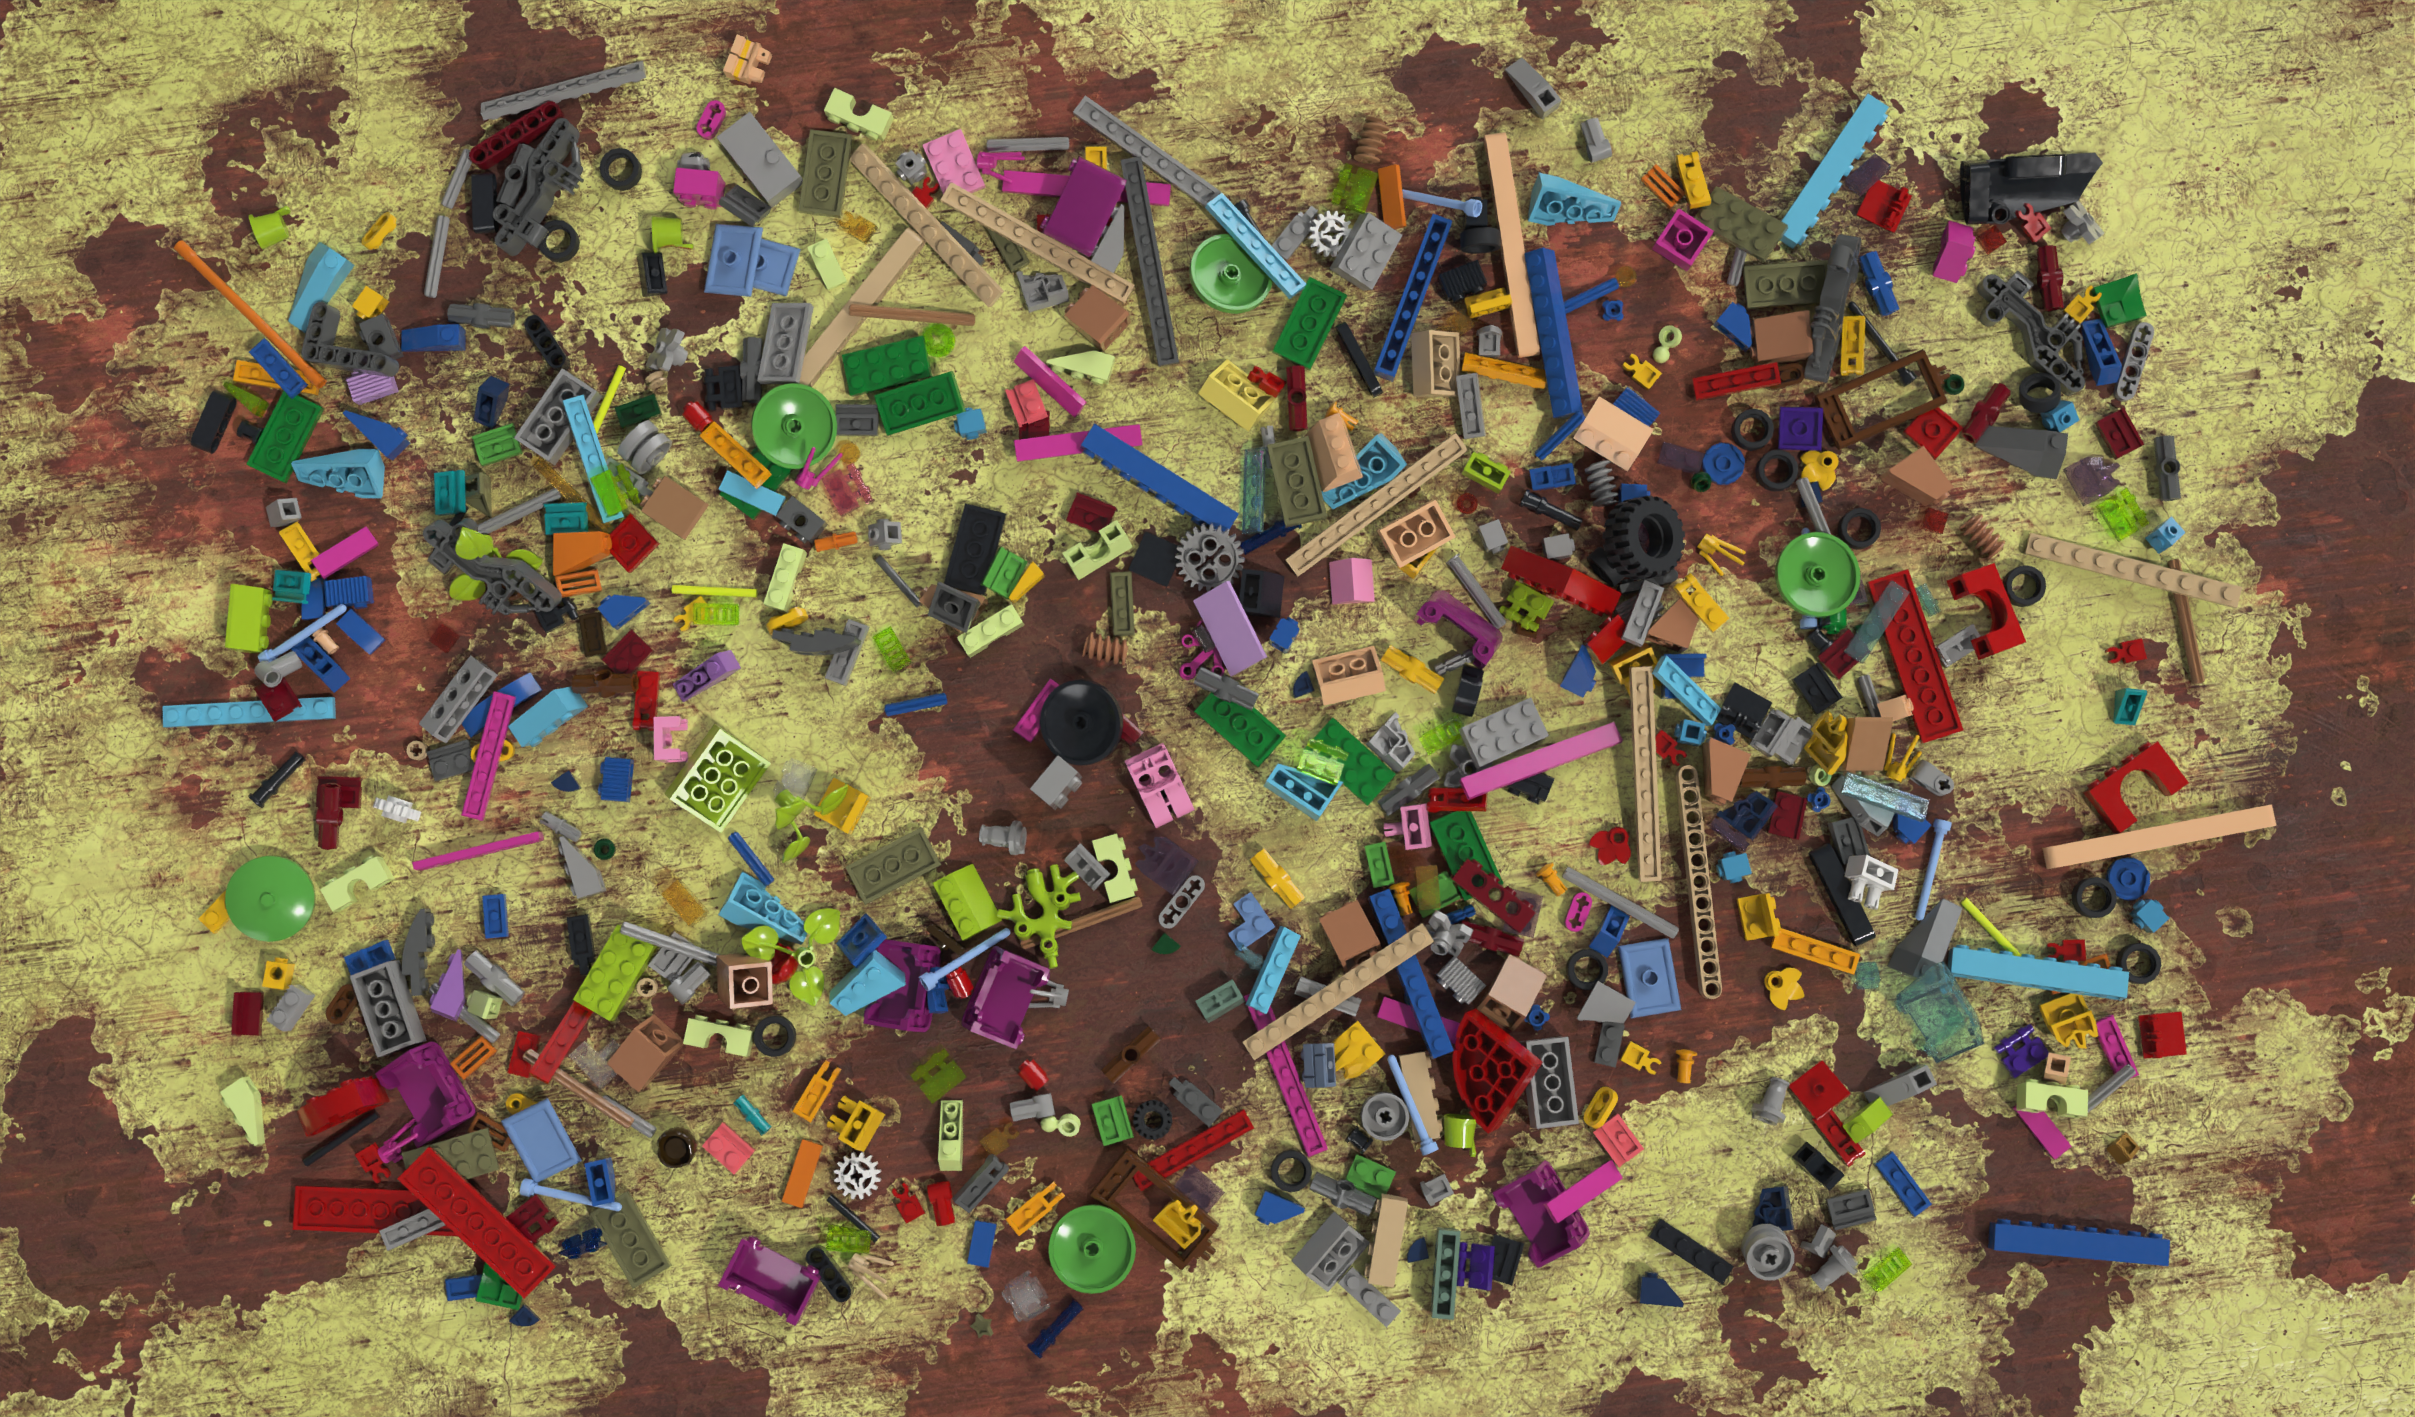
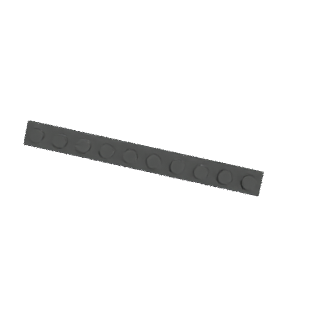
M1139 156L1121 160L1123 177L1127 180L1125 188L1158 367L1179 364L1142 158Z

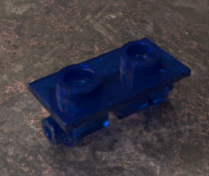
M594 1227L582 1232L583 1240L580 1234L566 1238L562 1242L564 1250L558 1253L568 1257V1259H578L585 1253L598 1251L599 1248L606 1246L607 1243L601 1241L602 1230Z

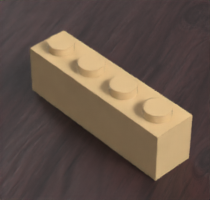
M1425 1051L1398 1055L1401 1072L1429 1138H1441L1440 1132H1443L1441 1119L1437 1120L1436 1111H1439L1438 1099L1433 1098L1432 1090L1435 1089L1434 1077H1429L1428 1068H1432L1430 1056L1425 1055ZM1409 1113L1413 1141L1420 1142L1421 1139Z
M1381 1194V1199L1376 1200L1375 1212L1378 1213L1377 1221L1373 1220L1371 1233L1375 1234L1374 1241L1369 1242L1368 1255H1371L1370 1264L1366 1263L1364 1276L1367 1277L1369 1284L1394 1288L1408 1200L1405 1197Z

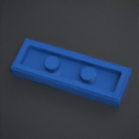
M262 339L249 351L290 398L293 399L308 386L304 379L267 339Z
M1893 1151L1888 1152L1874 1163L1913 1217H1916L1932 1205Z

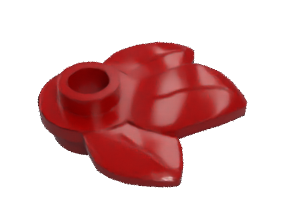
M1614 827L1609 832L1599 831L1589 841L1590 846L1599 849L1598 861L1600 865L1610 864L1615 859L1622 864H1626L1631 855V850L1627 844L1629 836L1622 827ZM1615 834L1621 835V840L1619 842H1616L1614 840Z

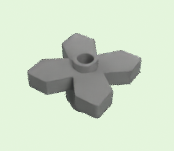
M2077 201L2063 211L2069 221L2064 224V228L2061 231L2069 242L2078 241L2083 237L2090 245L2105 234L2080 201Z
M661 328L656 339L657 343L654 351L650 354L646 367L652 370L661 369L669 371L671 365L682 366L688 355V352L680 345L685 333L678 329L669 330Z
M1452 745L1449 758L1458 768L1446 773L1444 786L1458 788L1461 785L1459 781L1461 778L1492 766V762L1476 769L1464 746ZM1466 766H1470L1472 768L1471 774H1467L1465 772Z
M1435 910L1429 920L1430 925H1425L1434 939V942L1431 943V950L1438 955L1449 953L1458 957L1464 946L1462 942L1467 943L1473 933V929L1464 924L1452 925L1448 916L1438 910Z

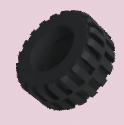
M1657 496L1628 499L1618 503L1608 514L1607 517L1609 519L1605 521V532H1603V539H1605L1604 551L1608 553L1607 558L1609 562H1613V567L1617 572L1621 571L1620 574L1624 577H1629L1632 580H1643L1664 576L1677 566V562L1680 561L1683 555L1681 551L1685 547V543H1683L1685 531H1682V520L1677 517L1679 514L1675 509H1671L1672 505L1667 501H1663L1662 498ZM1641 522L1649 535L1647 554L1639 542L1638 532Z

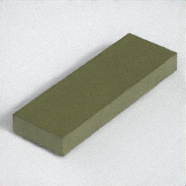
M986 228L1012 273L1030 264L1022 247Z
M1132 572L1110 573L1113 636H1135Z

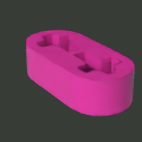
M713 100L709 102L697 124V132L705 140H711L716 136L726 116V109L720 101ZM719 107L720 114L716 113L713 117L712 109ZM709 125V127L711 128V132L707 131L704 134L702 128L708 127Z
M1577 893L1571 900L1564 920L1565 927L1569 931H1580L1585 925L1592 906V899L1587 893ZM1584 896L1585 901L1588 902L1587 906H1582L1581 910L1578 911L1579 903L1576 900ZM1576 913H1578L1577 921L1580 922V925L1572 928L1569 919H1574Z

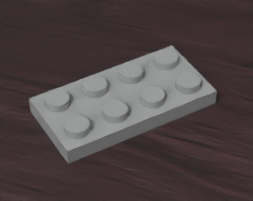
M772 303L757 380L759 383L799 384L814 308L811 303Z
M1528 698L1458 729L1476 769L1549 736L1532 698Z

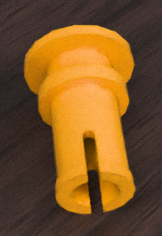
M1335 401L1327 410L1325 418L1340 413L1347 429L1352 432L1354 426L1349 424L1348 421L1356 425L1359 420L1344 412L1342 407H1336L1337 402Z
M1551 862L1540 868L1536 876H1542V881L1546 882L1555 893V896L1558 897L1568 888L1565 887L1556 875L1557 871L1552 869L1554 863Z
M1399 882L1389 887L1390 890H1394L1393 898H1396L1400 916L1413 913L1408 897L1410 892L1406 889L1410 885L1409 882Z
M1687 1049L1676 1050L1675 1053L1679 1054V1058H1677L1679 1063L1677 1082L1691 1083L1692 1064H1694L1692 1057L1697 1056V1052Z

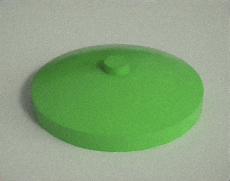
M1230 234L1215 235L1202 242L1195 250L1189 266V277L1196 294L1210 307L1225 313L1238 314L1255 309L1265 300L1273 282Z
M791 383L773 388L759 400L752 414L751 432L756 447L767 460L783 468L800 469L804 467L812 447H815L816 450L810 466L816 464L828 454L836 438L837 420L830 402L823 394L810 386Z
M1811 532L1793 539L1783 548L1776 562L1775 580L1781 597L1792 609L1805 616L1821 618L1842 611L1853 601L1860 585V568L1853 551L1842 540L1828 533Z
M273 855L258 857L242 865L231 877L225 894L226 909L232 923L248 937L265 942L284 940L299 932L311 918L316 902L315 888L308 873L296 862L285 857Z
M1084 1205L1069 1211L1056 1224L1049 1241L1050 1262L1059 1279L1068 1287L1089 1294L1102 1293L1120 1284L1129 1274L1136 1254L1134 1234L1127 1221L1116 1211L1101 1205Z

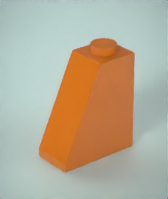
M602 531L553 533V576L577 573L609 556L612 547L610 534Z

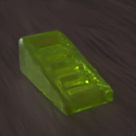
M228 382L224 383L225 389L250 412L260 418L264 416L269 406L268 402Z
M693 603V625L735 627L739 625V604ZM701 608H705V620H701ZM710 609H713V620H710ZM719 609H722V620H719ZM728 610H731L730 620H728Z
M891 626L873 636L893 673L912 663ZM891 634V638L883 643L880 642L881 638ZM895 641V645L887 650L884 649V646ZM899 648V652L889 657L888 653ZM903 655V659L893 664L892 661Z
M1458 715L1419 737L1429 756L1462 738L1460 732L1456 735L1451 727L1453 723L1458 732V729L1464 727ZM1445 727H1446L1448 733H1449L1450 736H1451L1450 739L1448 738L1447 734H1446L1445 731H1444V728H1445ZM1437 732L1441 736L1443 743L1440 742L1438 736L1436 735Z
M828 1224L826 1251L869 1254L872 1232ZM834 1236H838L837 1241L833 1240ZM842 1236L846 1237V1242H842ZM851 1237H855V1244H851ZM860 1238H864L863 1246L859 1245Z
M1897 1247L1863 1274V1277L1875 1292L1883 1291L1906 1271L1912 1263L1900 1247ZM1895 1256L1902 1264L1901 1267L1893 1259ZM1888 1262L1894 1268L1895 1272H1893L1887 1265ZM1881 1268H1882V1269L1885 1271V1273L1888 1275L1887 1278H1886L1885 1275L1881 1272V1270H1880Z

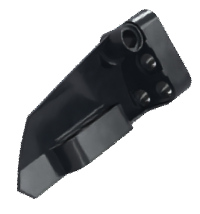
M2095 152L2010 156L2005 159L1962 161L1960 164V194L1966 225L2005 224L2008 220L2017 218L2015 211H2021L2023 215L2026 213V208L2023 206L2024 203L2032 205L2033 213L2077 202L2103 162ZM2001 208L2002 215L1996 219L1995 212Z

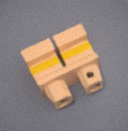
M737 34L723 72L726 77L747 84H751V81L762 83L765 72L758 69L757 66L759 62L768 65L772 58L771 52L763 49L760 43L751 42Z

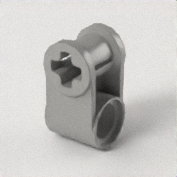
M1925 760L1919 762L1910 776L1913 782L1936 796L1946 795L1954 788V782L1949 776ZM1943 781V786L1946 789L1940 790L1939 788L1941 785L1939 783Z

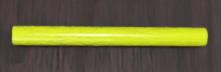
M618 365L593 421L596 434H598L626 368Z
M672 585V593L736 597L758 596V589Z
M1967 897L1960 902L2005 951L2012 952L2013 956L2021 957L2017 949Z

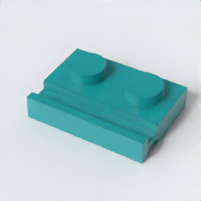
M457 470L434 473L435 515L443 516L466 513L465 471Z
M587 502L544 504L546 514H544L545 534L589 532L588 512H586Z
M275 570L273 584L275 597H272V600L308 604L306 595L310 591L311 573Z

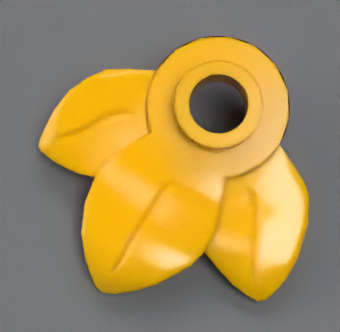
M1808 451L1804 453L1800 459L1806 466L1802 471L1801 478L1807 477L1809 482L1818 481L1822 491L1827 490L1836 479L1834 470L1839 463L1837 455L1831 451L1822 453ZM1830 458L1832 464L1829 466L1825 465L1824 459Z
M1786 968L1781 972L1771 971L1765 976V987L1770 991V1000L1777 1008L1786 1010L1788 1000H1797L1804 997L1802 987L1797 983L1802 975L1799 970ZM1774 977L1778 979V984L1775 986L1771 983Z

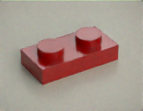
M518 1031L507 1073L525 1078L531 1077L529 1071L533 1065L525 1061L523 1055L528 1049H532L537 1053L540 1035Z

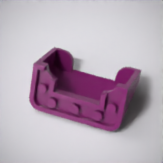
M1078 156L1077 160L1073 158L1068 170L1071 171L1070 178L1053 213L1049 217H1044L1040 228L1043 229L1041 233L1090 257L1127 180Z
M1444 590L1435 591L1417 612L1413 621L1422 626L1424 623L1437 624L1442 616L1476 640L1471 648L1475 657L1473 665L1482 670L1501 645L1503 640L1502 633Z
M885 939L875 950L905 973L906 985L876 1000V1003H870L864 1010L863 1024L904 1031L926 1032L931 1025L933 1013H929L927 991L921 984L919 976L926 972L930 973L933 967H940L941 950L936 946Z
M994 946L989 953L965 1009L961 1025L971 1032L1017 1049L1018 1045H1021L1025 1035L1020 1026L1034 995L1030 993V990H1036L1037 987L1040 988L1048 983L1050 969Z
M428 1042L408 1050L375 1073L383 1087L389 1090L394 1088L399 1090L416 1120L417 1125L411 1129L410 1133L411 1136L415 1133L418 1134V1137L413 1139L417 1148L426 1145L475 1114L474 1104L442 1048L435 1042Z
M1546 1160L1493 1192L1496 1204L1504 1209H1511L1529 1239L1531 1245L1529 1246L1528 1257L1532 1263H1535L1537 1268L1581 1247L1590 1235L1588 1225L1579 1210H1576L1555 1224L1544 1207L1545 1203L1566 1190L1555 1170Z
M749 1235L748 1238L743 1237L718 1286L726 1291L729 1288L732 1290L736 1289L735 1293H741L778 1312V1315L781 1317L786 1314V1322L796 1326L801 1321L820 1281L819 1270L810 1265L805 1267L760 1244L761 1240L752 1235Z

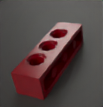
M1466 859L1450 880L1514 931L1520 933L1536 912L1532 910L1534 906L1525 899L1519 900L1515 896L1517 892L1509 886L1504 888L1498 883L1500 879L1493 873L1489 872L1486 874L1481 870L1483 866L1478 861ZM1474 875L1482 877L1483 883L1480 887H1475L1472 884L1471 880ZM1492 888L1497 889L1500 893L1496 901L1489 898V891ZM1508 902L1516 904L1517 910L1514 914H1509L1506 911V904Z

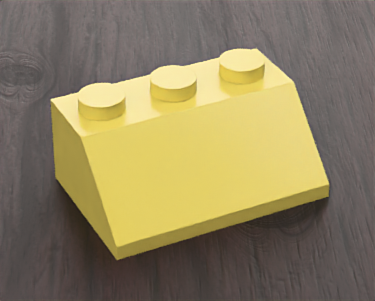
M1226 359L1209 375L1198 394L1205 401L1219 409L1224 415L1235 421L1241 428L1249 432L1276 398L1258 388L1259 383L1249 381L1247 379L1248 374Z

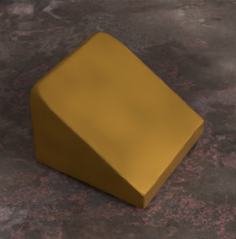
M2127 1132L2122 1133L2106 1148L2120 1165L2129 1162L2140 1149Z

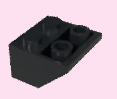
M1242 569L1239 601L1246 615L1280 618L1284 576L1266 571Z

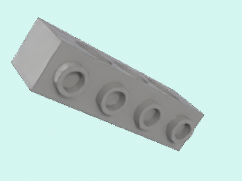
M470 655L420 721L419 725L432 736L447 743L498 675L487 665Z

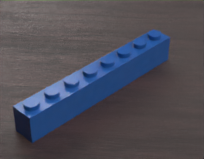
M1432 214L1375 367L1374 374L1377 377L1391 382L1394 381L1451 228L1452 220Z
M1539 248L1524 253L1553 418L1568 419L1577 411L1583 413L1555 252L1551 249Z
M1095 423L1081 444L1080 448L1083 449L1082 453L1091 459L1094 457L1101 460L1100 464L1109 470L1114 468L1120 472L1118 475L1129 482L1131 479L1138 483L1137 487L1146 493L1148 490L1155 494V499L1163 504L1166 502L1174 506L1172 509L1181 515L1186 513L1191 516V521L1198 526L1204 524L1209 528L1210 524L1213 523L1214 529H1217L1219 525H1222L1221 531L1224 532L1227 528H1231L1239 515L1236 511Z
M1390 889L1369 896V904L1387 947L1407 934ZM1415 954L1396 966L1395 969L1430 1058L1434 1059L1454 1050Z
M1997 1218V1222H1990L1988 1248L1992 1250L2169 1266L2170 1240L2163 1238V1234L2149 1233V1236H2141V1232L2127 1231V1234H2119V1230L2106 1229L2105 1232H2097L2098 1228L2084 1227V1230H2076V1226L2062 1225V1228H2054V1224L2042 1222L2040 1226H2032V1222L2019 1220V1224H2010L2011 1220Z

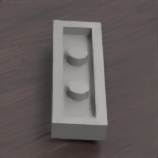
M1478 373L1456 376L1464 439L1484 437L1486 432Z
M1646 580L1642 582L1622 634V640L1639 647L1643 645L1664 591L1663 587Z
M848 619L844 631L854 633L855 637L861 640V645L851 650L834 654L825 676L826 679L844 686L847 685L870 628L869 626Z
M427 1209L379 1232L387 1251L439 1229L445 1226V1224L430 1209Z
M1353 1266L1338 1281L1340 1286L1386 1328L1401 1312L1375 1286L1369 1284L1368 1280Z

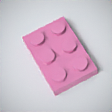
M961 129L923 144L943 194L950 182L970 193L986 188Z

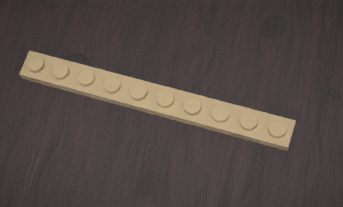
M860 144L849 160L987 307H992L1004 290L866 144Z
M950 182L941 198L943 204L1089 286L1094 285L1104 294L1125 305L1135 287L1134 284Z
M1456 433L1452 434L1393 480L1386 483L1288 556L1285 561L1296 576H1300L1468 451V449Z
M2034 533L2029 534L2024 551L2025 555L2231 608L2238 607L2242 587Z
M1652 666L1629 667L1639 882L1662 881Z
M1420 924L1243 1041V1044L1252 1058L1256 1060L1433 943L1434 939L1424 924Z

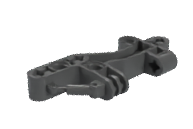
M565 118L555 121L530 157L527 191L515 209L505 204H500L493 211V218L502 225V228L495 237V244L510 256L519 254L526 243L538 248L549 232L540 223L554 203V194L558 190H563L574 196L575 192L573 189H578L579 185L577 183H583L584 181L580 177L583 167L581 166L580 151L576 144L578 143L580 133ZM571 151L572 163L567 168L562 165V162Z
M1839 234L1835 245L1832 247L1820 305L1815 307L1814 321L1810 325L1813 332L1812 338L1814 339L1812 343L1813 353L1808 357L1804 375L1805 379L1827 383L1842 333L1847 294L1850 284L1855 283L1858 276L1859 265L1857 259L1861 247V237Z
M2017 270L2007 282H2004L1995 274L1987 275L1977 286L1978 293L1989 302L1980 314V322L1984 326L1991 327L2005 316L2021 330L2028 363L2038 373H2048L2055 376L2060 382L2061 392L2066 396H2072L2082 390L2085 386V380L2082 376L2084 370L2081 368V361H2083V337L2077 331L2081 324L2078 323L2076 325L2074 323L2075 319L2072 318L2070 320L2068 318L2069 314L2065 313L2052 328L2047 327L2042 313L2023 298L2034 284L2020 271ZM1988 311L1994 312L1995 320L1988 316ZM2050 337H2054L2057 340V346L2050 342ZM2068 341L2073 344L2074 362L2077 364L2076 370L2058 354ZM2053 366L2060 370V375H2056L2053 372Z
M466 518L453 527L443 520H436L424 528V539L435 548L427 561L444 575L456 565L472 579L486 582L488 589L479 601V604L482 605L484 603L487 610L492 609V615H495L498 611L504 615L528 613L530 610L548 612L561 603V592L522 560L489 557L487 555L473 560L459 557L455 551V544L460 535L461 528L465 527L478 532V525L474 520ZM530 583L534 585L535 589L530 586ZM516 590L535 606H529V604L511 605L508 599Z

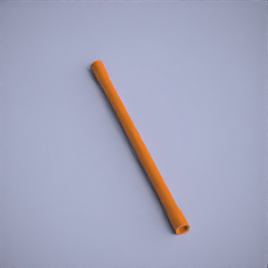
M181 240L175 244L174 249L279 349L317 389L322 388L326 384L327 380L314 367H311L204 263L187 243Z

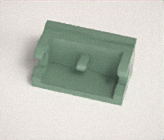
M1233 979L1196 1000L1208 1023L1246 1002Z

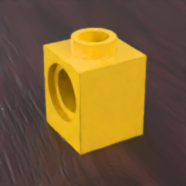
M365 286L352 307L357 310L356 315L366 321L380 315L389 301L368 286Z
M275 957L274 961H267L262 987L281 990L289 989V985L292 983L295 964L288 963V959ZM277 968H281L282 970V976L280 979H278L275 974Z

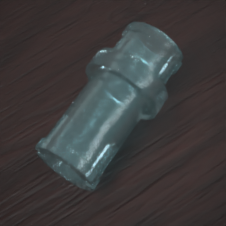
M1927 583L1915 588L1923 604L1922 609L1923 611L1926 610L1929 618L1941 612L1937 605L1939 602L1937 599H1934Z
M1241 944L1238 948L1244 954L1236 949L1235 956L1249 964V968L1252 970L1256 969L1260 973L1261 965L1265 961L1263 956L1259 953H1254L1244 944Z

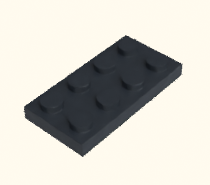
M965 503L944 584L958 590L986 596L987 587L980 584L997 553L1007 514Z

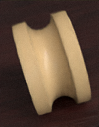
M661 370L646 377L645 380L647 383H650V389H656L667 382L666 377L662 376L663 372Z
M412 741L409 743L407 754L411 759L423 760L426 758L428 747L424 742ZM416 745L422 749V753H418L419 756L413 753V748H417Z
M643 978L638 982L637 991L641 996L651 997L657 993L658 984L654 979ZM647 981L650 982L649 985L653 986V989L649 990L648 994L645 993L646 990L642 989V986L646 985Z

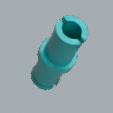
M744 1094L733 1103L746 1117L745 1121L747 1123L750 1122L761 1136L772 1128L761 1116L760 1110L758 1108L755 1109Z

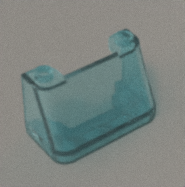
M1943 961L1934 964L1896 995L1897 1000H1894L1897 1010L1905 1015L1910 1014L1925 1038L1926 1044L1923 1047L1927 1056H1932L1936 1063L1985 1044L1980 1021L1974 1008Z

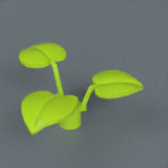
M461 528L460 535L455 544V551L459 557L473 560L477 557L482 558L483 555L492 557L495 554L497 558H502L498 548H494L491 536L483 535L469 528ZM523 549L514 550L506 556L507 559L524 561L535 571L543 562L542 558ZM466 573L455 577L451 582L449 594L455 600H475L484 594L486 586L484 581L474 580Z
M846 783L844 787L830 793L822 801L821 806L818 807L801 799L799 796L795 798L788 789L781 791L776 796L775 802L781 808L775 809V827L782 829L791 824L797 834V841L792 842L785 850L782 863L800 855L810 843L808 836L802 837L794 822L795 817L804 810L805 806L820 812L821 815L831 813L843 802L848 790Z
M823 908L807 916L803 925L804 931L810 934L807 948L800 947L793 952L776 945L779 939L777 932L765 925L755 927L744 935L741 939L742 947L750 957L764 960L773 959L775 949L792 955L796 962L802 966V971H796L792 978H790V991L796 998L811 1006H815L823 992L824 975L818 967L811 966L815 962V954L812 952V940L814 938L819 944H828L836 938L840 926V911L832 908Z

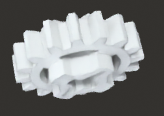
M1326 211L1324 216L1320 213L1317 215L1318 220L1313 219L1311 221L1314 227L1308 228V231L1312 232L1308 239H1313L1314 241L1310 245L1311 247H1318L1317 254L1324 251V257H1327L1330 253L1332 257H1336L1337 252L1339 253L1351 231V228H1348L1351 222L1344 221V214L1338 217V211H1334L1332 215L1330 211ZM1324 222L1323 229L1318 232L1320 225ZM1329 231H1330V232H1333V233H1338V234L1334 235L1333 237H1332V236H1328V235H1323V234H1326V233L1329 232ZM1341 236H1343V240H1342V242L1340 243V245L1338 246V244H1339L1338 240L1340 239Z
M389 795L387 801L376 797L373 804L374 808L383 810L381 816L405 824L407 819L419 821L421 815L420 811L411 809L413 803Z
M856 1152L851 1154V1158L847 1155L844 1156L845 1163L839 1161L837 1164L841 1168L834 1170V1173L839 1174V1177L834 1179V1182H840L837 1189L843 1188L845 1190L844 1196L851 1193V1199H855L856 1195L863 1199L864 1193L868 1196L872 1195L870 1189L877 1190L878 1186L875 1182L881 1181L877 1174L882 1171L875 1168L878 1161L872 1163L871 1155L864 1158V1152H861L859 1157H857ZM861 1162L867 1164L870 1169H865L861 1166ZM851 1163V1170L849 1173L844 1174L845 1168ZM856 1170L863 1175L859 1181L857 1178H853ZM872 1177L870 1184L865 1188L864 1182L867 1178ZM846 1182L853 1184L856 1190L850 1188Z

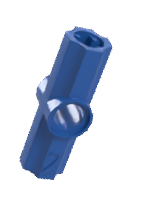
M1872 251L1859 257V263L1866 277V289L1869 295L1874 297L1881 317L1898 311L1899 306L1892 291L1891 277L1888 272L1884 271L1877 251Z

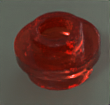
M1464 493L1457 499V509L1462 514H1472L1477 509L1478 501L1474 495ZM1469 501L1471 503V506L1469 508L1464 507L1463 502Z

